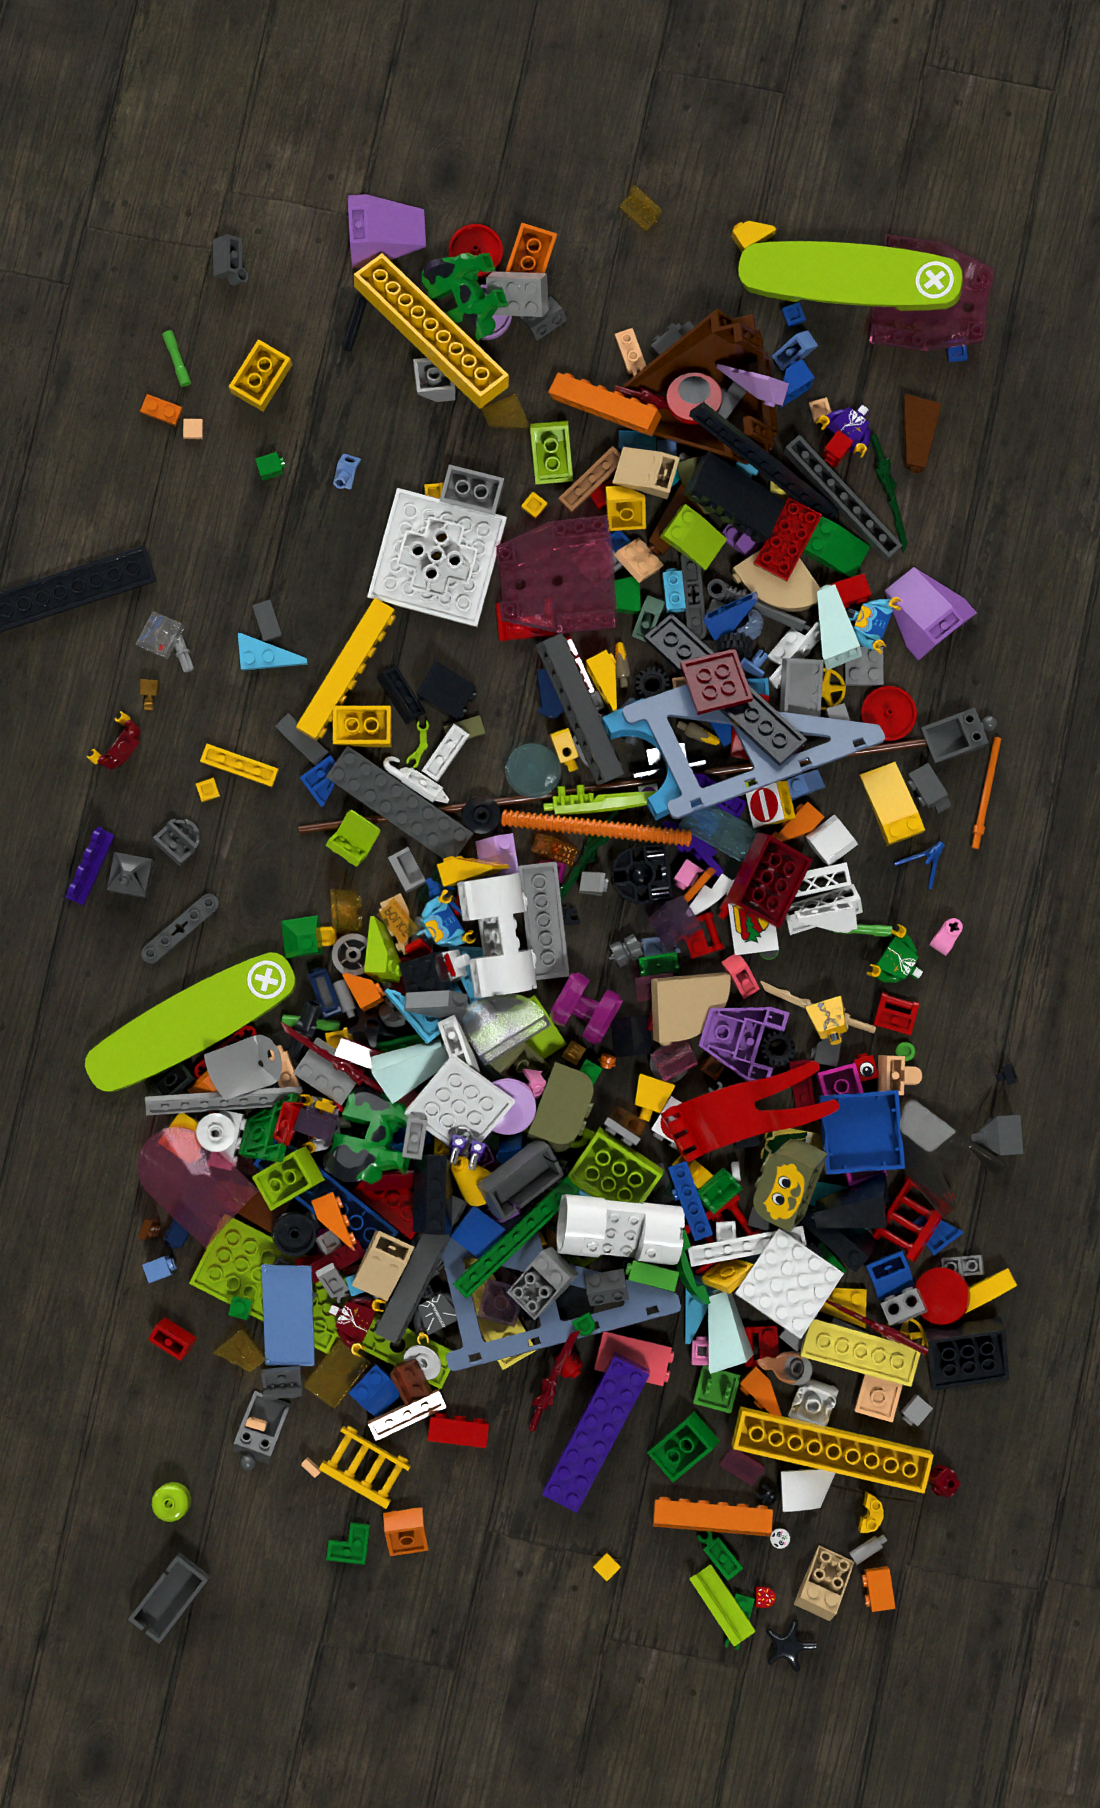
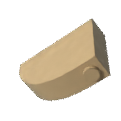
M760 550L733 567L732 578L737 584L740 583L750 594L756 591L758 593L757 601L783 612L803 611L818 605L817 591L820 590V587L800 558L787 582L753 565Z
M720 972L651 979L653 1040L659 1042L660 1045H671L674 1041L687 1040L701 1034L709 1009L724 1008L730 992V974Z

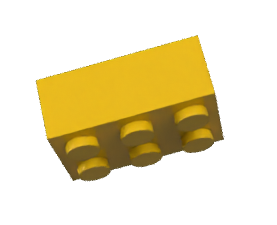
M258 339L229 385L230 392L264 412L292 367L291 358Z

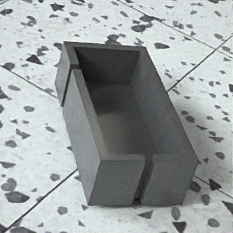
M535 1139L476 1184L494 1216L502 1221L507 1220L517 1212V1209L507 1203V1201L521 1209L564 1175L558 1162L554 1160L556 1158L548 1144Z
M179 1553L128 1620L140 1630L149 1625L150 1628L145 1634L160 1644L211 1576L182 1553Z

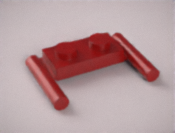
M552 598L544 599L546 618L507 620V622L504 619L503 603H496L499 641L556 636Z

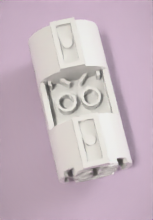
M520 873L458 882L463 921L478 919L483 956L469 959L474 997L483 998L494 996L495 994L505 995L537 988L534 970L536 968V955L533 953V949L518 950L520 942L518 937H516L515 931L517 922L513 914L527 911L526 907L528 905L527 898L524 892H522Z
M569 1194L561 1196L556 1234L557 1252L559 1254L599 1257L603 1254L632 1257L637 1262L665 1265L678 1264L684 1240L682 1239V1228L685 1226L684 1211L681 1206L645 1202H619L598 1197Z

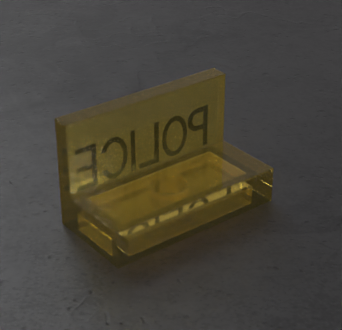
M635 185L629 190V196L619 205V208L645 232L662 215V209Z
M393 898L388 902L389 905L377 915L402 944L416 933L419 928Z

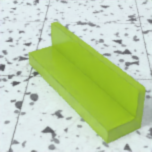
M709 1565L689 1578L733 1646L738 1645L755 1633L756 1630L713 1565Z

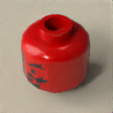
M572 1350L571 1356L567 1357L563 1364L561 1374L563 1378L572 1377L574 1379L582 1372L580 1368L583 1362L574 1350ZM560 1353L555 1356L554 1359H555L556 1361H557V1359H558Z

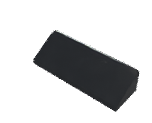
M396 665L377 676L378 682L406 725L426 713Z

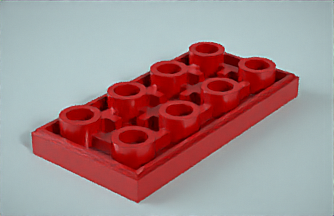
M789 497L778 517L770 539L765 541L753 565L787 582L822 514Z

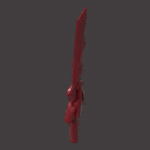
M615 385L614 391L639 399L641 403L646 405L652 404L658 409L669 410L667 396L657 397L642 387L639 392Z
M281 1022L287 1034L330 1061L336 1071L346 1072L350 1079L359 1086L361 1083H365L385 1094L378 1082L364 1075V1071L359 1069V1065L328 1053V1050L320 1048L311 1042L308 1037L299 1034L290 1026Z
M828 1299L825 1301L845 1314L868 1324L872 1329L889 1340L907 1345L926 1356L929 1348L905 1337V1334L869 1320Z
M581 1330L570 1333L549 1378L541 1381L543 1383L541 1387L543 1392L531 1404L537 1408L529 1425L530 1431H536L543 1410H546L549 1405L553 1406L554 1396L556 1395L555 1387L558 1383L557 1377L562 1374L563 1364L566 1358L571 1356L573 1345Z

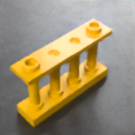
M349 1425L347 1428L343 1426L341 1432L345 1434L331 1460H328V1462L323 1461L319 1470L387 1509L391 1502V1499L388 1498V1493L403 1468L407 1471L411 1466L408 1464L409 1460L401 1455L397 1458L358 1435V1430ZM353 1438L362 1445L348 1470L343 1472L338 1469L339 1465L337 1464ZM370 1448L379 1455L365 1480L360 1482L354 1478V1473ZM387 1458L396 1465L383 1488L377 1492L371 1488V1483Z

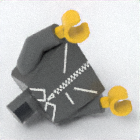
M430 1285L427 1286L422 1296L423 1299L420 1301L413 1318L419 1345H421V1339L424 1338L427 1339L429 1344L430 1340L427 1335L457 1321L451 1293H444L442 1290L434 1293Z

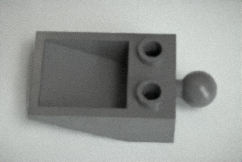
M974 707L921 727L934 763H938L986 747L989 742L984 729L986 731L994 730L997 726V720L992 716H986L980 722ZM970 716L972 722H967L966 717ZM977 734L979 740H974L973 735Z
M254 1391L232 1450L244 1455L240 1460V1466L243 1470H252L256 1465V1460L266 1464L270 1463L289 1412L290 1403L279 1399L264 1400L262 1393ZM252 1416L267 1421L266 1430L260 1431L245 1426L247 1419Z

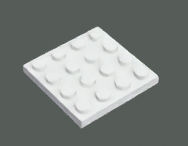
M452 1054L405 1110L404 1114L410 1118L428 1120L426 1130L448 1146L452 1135H467L468 1132L474 1133V1137L479 1142H482L514 1105L515 1100ZM471 1135L466 1138L467 1143L461 1152V1156L466 1158L469 1155L468 1148L470 1143L473 1141Z
M778 1229L735 1294L801 1339L844 1273L787 1233Z

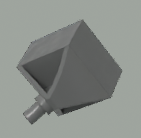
M114 852L107 890L113 893L148 899L155 861L149 858Z
M1020 1115L990 1117L979 1132L971 1135L972 1141L979 1142L994 1156L1024 1154Z

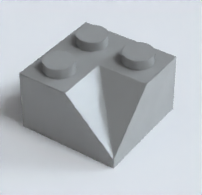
M428 358L413 359L415 386L418 395L435 402L455 400V384Z

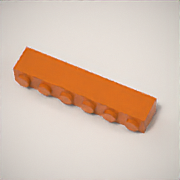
M557 373L548 391L555 401L651 437L661 419L656 406L642 404L641 401L633 397L628 399L617 391L612 393L601 385L593 386L585 379L577 380L569 373Z
M659 1497V1500L655 1499L653 1527L768 1537L772 1534L773 1510L768 1509V1506L758 1505L756 1508H749L748 1504L729 1506L727 1502H718L717 1505H714L705 1500L691 1503L689 1499L670 1501L671 1498Z

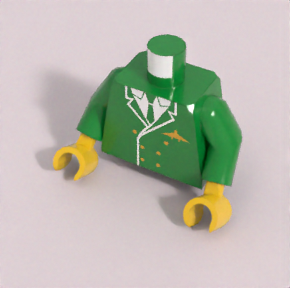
M897 924L899 926L898 932L895 930L891 931L896 936L891 940L877 964H870L873 967V972H867V975L874 976L884 983L903 981L907 975L918 980L923 973L922 969L914 965L919 958L917 956V949L910 936L906 933V928L900 924Z

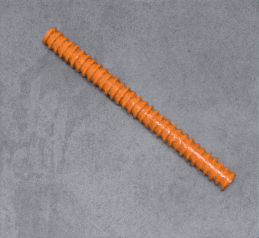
M504 810L501 820L504 827L506 825L508 827L514 826L515 828L520 826L522 829L524 827L526 829L531 827L532 830L538 828V830L544 829V831H547L549 829L550 832L555 830L556 832L561 831L565 833L567 831L568 834L571 832L573 834L579 833V835L585 833L586 836L589 834L591 836L597 835V837L603 835L604 838L606 836H609V838L615 837V839L621 837L622 840L624 838H627V840L633 839V841L639 839L640 842L642 840H645V842L651 841V843L656 841L658 844L660 842L663 844L668 843L669 845L674 843L676 846L678 844L680 846L685 844L689 847L692 840L691 830L685 831V829H682V831H679L678 828L673 830V828L667 829V827L661 829L660 826L655 828V826L649 827V825L644 827L642 824L640 826L634 824L633 826L631 823L626 825L624 822L622 824L620 822L615 824L613 821L608 823V821L602 822V820L597 822L595 819L590 821V819L584 820V818L579 820L578 817L572 819V817L566 818V816H563L561 818L560 815L557 817L555 815L549 816V814L543 816L541 813L537 815V813L531 814V812L525 814L523 811L519 813V811L513 812V810H510L508 812Z

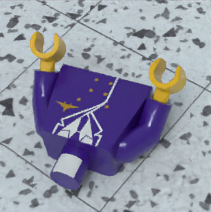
M860 405L856 411L848 407L845 410L839 409L827 415H821L815 422L816 424L818 422L822 423L821 429L824 430L826 428L825 433L832 438L838 430L854 441L850 452L855 454L858 451L862 454L861 458L864 456L870 444L871 432L868 428L869 422L865 419L869 410L864 405Z

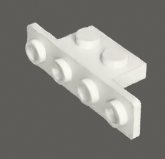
M816 622L805 636L791 628L770 652L768 658L779 665L769 678L776 689H779L781 686L782 658L804 659L809 655L811 649L821 640L820 623Z

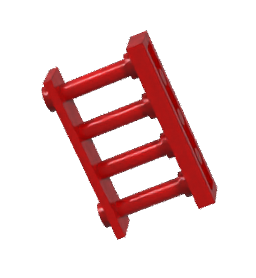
M914 1170L911 1174L908 1173L903 1181L905 1185L888 1210L887 1226L893 1219L916 1234L918 1238L915 1243L909 1244L886 1228L873 1229V1237L879 1241L881 1236L895 1243L906 1250V1258L913 1263L917 1261L955 1199L954 1194L946 1191L945 1194H939L916 1180L919 1175ZM913 1186L936 1200L938 1205L935 1210L930 1211L907 1197L906 1195ZM904 1203L925 1216L926 1220H928L926 1225L919 1227L896 1213L900 1205Z
M738 1194L715 1214L709 1210L705 1212L708 1220L724 1222L721 1212L728 1208L729 1211H732L747 1236L757 1235L762 1232L759 1228L753 1231L751 1226H748V1221L738 1208L739 1204L737 1201L740 1200ZM686 1224L682 1229H685L689 1239L690 1235L688 1233L691 1230L689 1224ZM711 1236L703 1238L706 1244L714 1243ZM714 1263L698 1265L699 1268L694 1270L695 1274L700 1273L704 1275Z

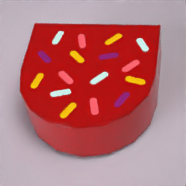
M756 1586V1607L767 1608L772 1606L776 1599L774 1591L769 1587Z

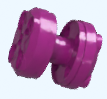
M579 972L571 973L549 1015L551 1021L565 1027L571 1015L574 1014L588 1022L581 1037L592 1044H600L623 1000L619 994L607 989L600 1003L583 994L590 979Z

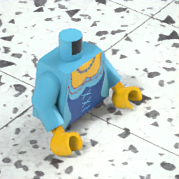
M893 597L892 599L868 601L866 604H862L859 612L848 608L847 615L850 621L855 622L853 629L861 646L876 650L878 654L883 653L879 647H886L882 638L893 612L891 608L893 607L897 611L901 610L900 606H896L897 602H903L900 598Z
M443 890L441 896H437L426 903L421 914L422 918L419 921L423 930L415 934L417 939L421 938L424 942L430 939L433 944H438L441 947H454L465 942L471 944L477 939H470L468 937V934L474 932L473 930H469L463 935L465 931L448 905L452 896L449 898L444 897L448 890Z

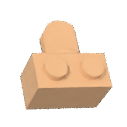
M878 1055L879 1077L877 1092L898 1090L899 1095H904V1085H916L922 1080V1072L919 1068L905 1066V1056Z

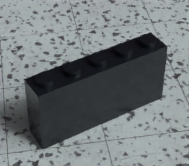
M710 451L700 456L684 492V495L689 497L692 502L698 503L706 511L715 514L723 522L729 523L738 532L746 534L752 541L759 544L770 539L785 503L783 499Z

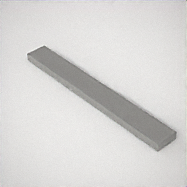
M302 1086L258 1089L226 1101L219 1092L145 1097L146 1116L274 1107V1103L279 1100L285 1101L291 1093L298 1096L297 1102L302 1103V1096H300L302 1094Z

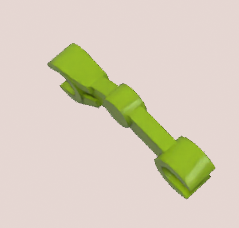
M427 720L425 729H421L419 727L420 722H417V729L420 732V744L418 749L406 760L407 765L410 760H416L413 769L419 766L421 756L428 748L427 731L429 730V723Z

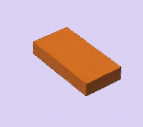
M709 867L683 896V899L688 903L714 875L716 870Z

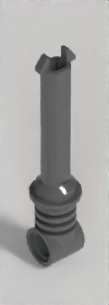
M713 579L707 587L709 597L721 602L724 600L725 604L750 594L747 592V589L737 591L738 588L735 587L733 589L732 585L728 587L729 584L720 579ZM715 584L720 585L722 591L719 594H714L711 591V587ZM757 601L751 608L759 611L761 615L802 632V630L809 632L811 628L805 625L806 621L760 601Z

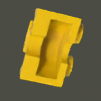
M865 1491L863 1505L867 1508V1513L864 1516H860L858 1525L860 1533L876 1531L884 1518V1509L881 1502L873 1494Z

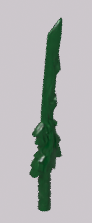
M874 434L870 436L878 460L875 472L880 479V484L885 489V493L888 494L890 500L888 503L895 519L894 526L898 532L899 541L903 545L901 549L904 553L908 542L894 492L897 483H894L893 478L890 476V457L884 458L878 436Z
M616 810L611 811L606 821L608 823L614 822L619 812ZM591 835L588 836L586 846L584 845L583 855L580 857L581 862L577 867H573L571 876L566 884L560 885L561 901L579 878L587 864L596 862L595 857L597 856L598 847L605 845L610 839L606 836L604 838L603 835L597 837V835L593 837Z

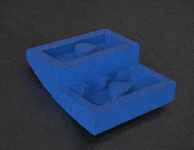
M472 1206L450 1237L473 1255L480 1258L503 1236L506 1229L476 1206Z

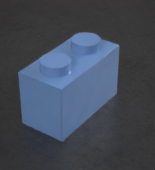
M170 1255L142 1265L148 1283L176 1274L175 1269H177L174 1258H170Z

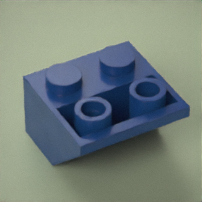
M899 1250L864 1265L878 1301H882L888 1296L899 1294L906 1288L915 1287L903 1251Z

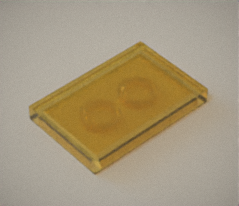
M339 1338L303 1386L335 1409L371 1362L363 1355L361 1357L354 1355L351 1349Z

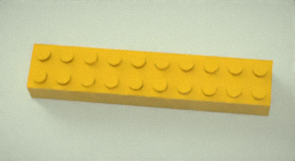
M383 253L354 273V287L479 409L508 388L509 375Z
M741 1406L731 1443L735 1450L924 1494L934 1456L929 1450L784 1416H777Z

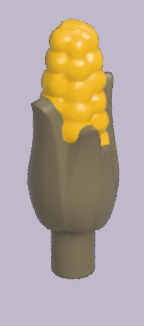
M618 642L615 648V660L617 662L615 667L616 678L620 679V688L628 687L627 677L630 676V669L624 644Z
M679 721L677 728L684 730L685 735L711 745H718L720 743V739L694 722L686 724Z

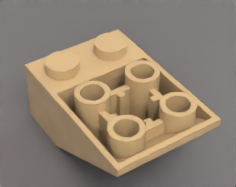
M623 447L613 483L668 499L680 457L658 451Z
M375 1231L351 1286L384 1301H388L407 1265L414 1246L381 1231Z
M819 1545L800 1586L794 1605L830 1621L837 1614L854 1561Z

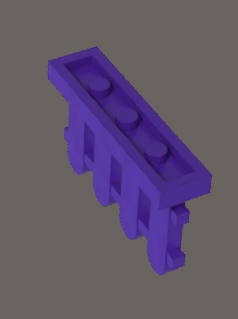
M96 828L92 834L89 846L84 852L82 862L76 870L74 880L68 888L67 899L85 905L115 835L108 833L103 828Z

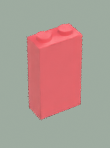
M606 1331L602 1332L594 1370L604 1372L614 1352L649 1369L650 1375L646 1381L647 1383L663 1386L664 1382H668L670 1371L667 1370L668 1363L673 1361L674 1352L671 1351V1346Z

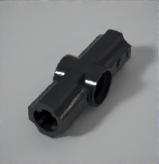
M314 1000L306 1001L301 1018L298 1019L295 1028L296 1032L308 1037L310 1041H312L317 1027L316 1023L322 1010V1005ZM293 1038L288 1054L294 1058L303 1059L308 1047Z

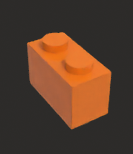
M889 1567L864 1569L865 1575H862L863 1587H867L868 1595H865L866 1607H870L872 1612L896 1609Z

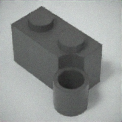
M226 234L213 240V276L221 279L227 277L228 282L233 286L246 282L248 280V273L242 268V238Z
M690 321L683 326L679 323L677 325L674 323L670 324L665 330L666 333L662 336L658 335L652 340L650 351L658 357L695 326Z
M735 381L729 390L721 389L722 404L718 413L727 421L738 408L747 392Z
M929 763L908 774L907 784L912 792L915 790L921 807H933L937 814L951 807L948 793Z

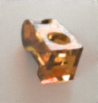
M619 1106L615 1107L609 1117L639 1138L647 1127L646 1122Z

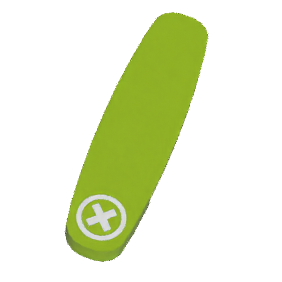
M817 241L753 243L742 252L738 268L741 283L750 293L792 302L802 299L845 305L895 307L900 311L938 310L954 306L960 299L963 287L962 269L953 259L906 249L855 243Z
M269 952L223 970L179 992L127 1023L90 1050L85 1059V1068L89 1078L97 1088L107 1092H115L156 1076L160 1072L198 1054L250 1022L256 1021L294 992L297 982L293 968L285 957L278 953Z

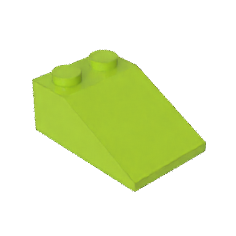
M568 421L531 424L535 484L573 481Z
M686 504L679 508L660 536L661 539L704 570L709 567L727 540L707 520Z
M370 916L364 973L377 982L400 983L402 974L399 964H401L393 939L387 926L376 917Z
M306 1146L284 1157L283 1162H276L252 1177L270 1211L325 1180Z

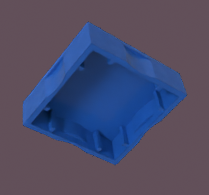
M898 1090L818 1096L819 1103L835 1099L840 1104L836 1112L820 1118L823 1151L828 1153L824 1164L825 1174L905 1169L903 1140L900 1134L901 1114Z

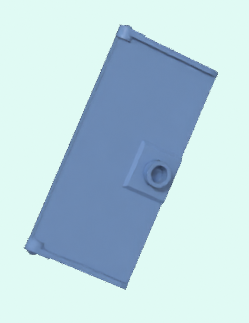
M261 1265L265 1365L314 1366L312 1266Z

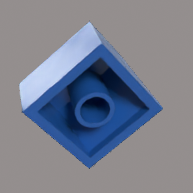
M802 359L798 362L794 360L787 365L783 381L789 383L783 406L812 387L815 377Z
M378 1363L349 1392L364 1409L375 1417L382 1415L400 1396L395 1384L391 1380V1376Z

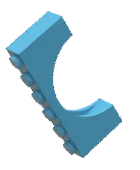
M623 708L602 717V725L606 728L610 740L624 736L641 738L654 745L661 753L646 721L628 724L622 714ZM666 761L667 777L665 782L647 800V806L655 820L670 814L667 809L668 802L682 796Z

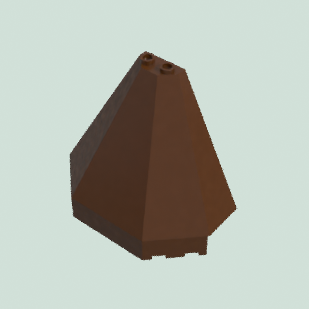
M715 309L621 387L639 392L642 387L657 397H666L669 386L676 378L687 373H702L714 379L720 389L725 388L729 390L734 381L717 369V364L773 378L771 358L768 351L764 352L763 350L764 340L760 330L755 328L753 314L732 319L722 311ZM747 391L740 405L728 421L769 453L775 443L773 436L778 434L776 404L775 407L764 405L763 400L757 399ZM658 409L661 419L652 436L703 452L710 451L716 456L738 463L749 464L700 424L683 423L677 420L669 410Z

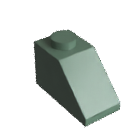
M649 595L647 596L632 637L646 642L644 636L656 627L665 605L664 601Z

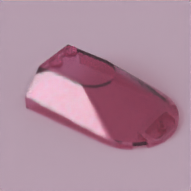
M170 1127L155 1133L144 1144L138 1157V1176L145 1191L205 1248L259 1192V1189L220 1152H211L203 1148L197 1140L196 1131L188 1128Z

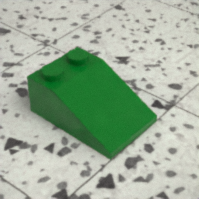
M822 516L804 549L803 555L847 578H851L856 575L870 546L840 525Z
M694 1411L647 1453L667 1477L674 1482L712 1451L720 1440Z

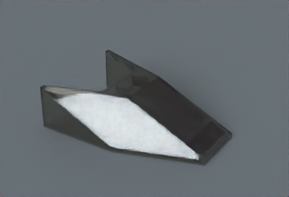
M911 1096L906 1097L900 1102V1134L903 1140L905 1174L944 1219L957 1208L942 1173V1168L969 1147L994 1177L1008 1166V1164L980 1143L972 1141L971 1137L960 1128Z

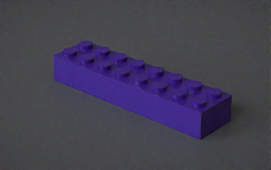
M614 1352L543 1488V1496L576 1513L578 1512L650 1375L649 1369Z

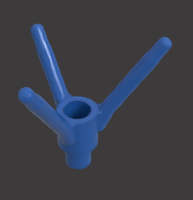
M939 841L930 849L894 862V865L897 866L922 856H927L928 859L925 864L928 865L931 861L933 862L928 889H932L937 862L945 845Z
M428 878L425 881L428 886L430 901L434 897L441 896L443 889H456L452 886L443 887L442 884L433 881L432 878ZM451 900L449 904L462 915L461 908Z

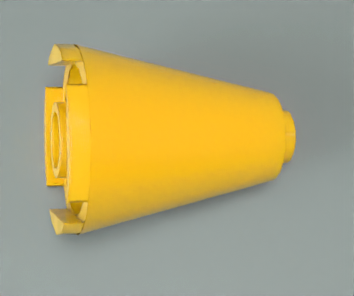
M464 1156L458 1157L455 1165L452 1162L451 1170L464 1200L471 1206L486 1204L476 1184L486 1178L491 1172L476 1164L475 1170H472V1167L469 1170L470 1159Z

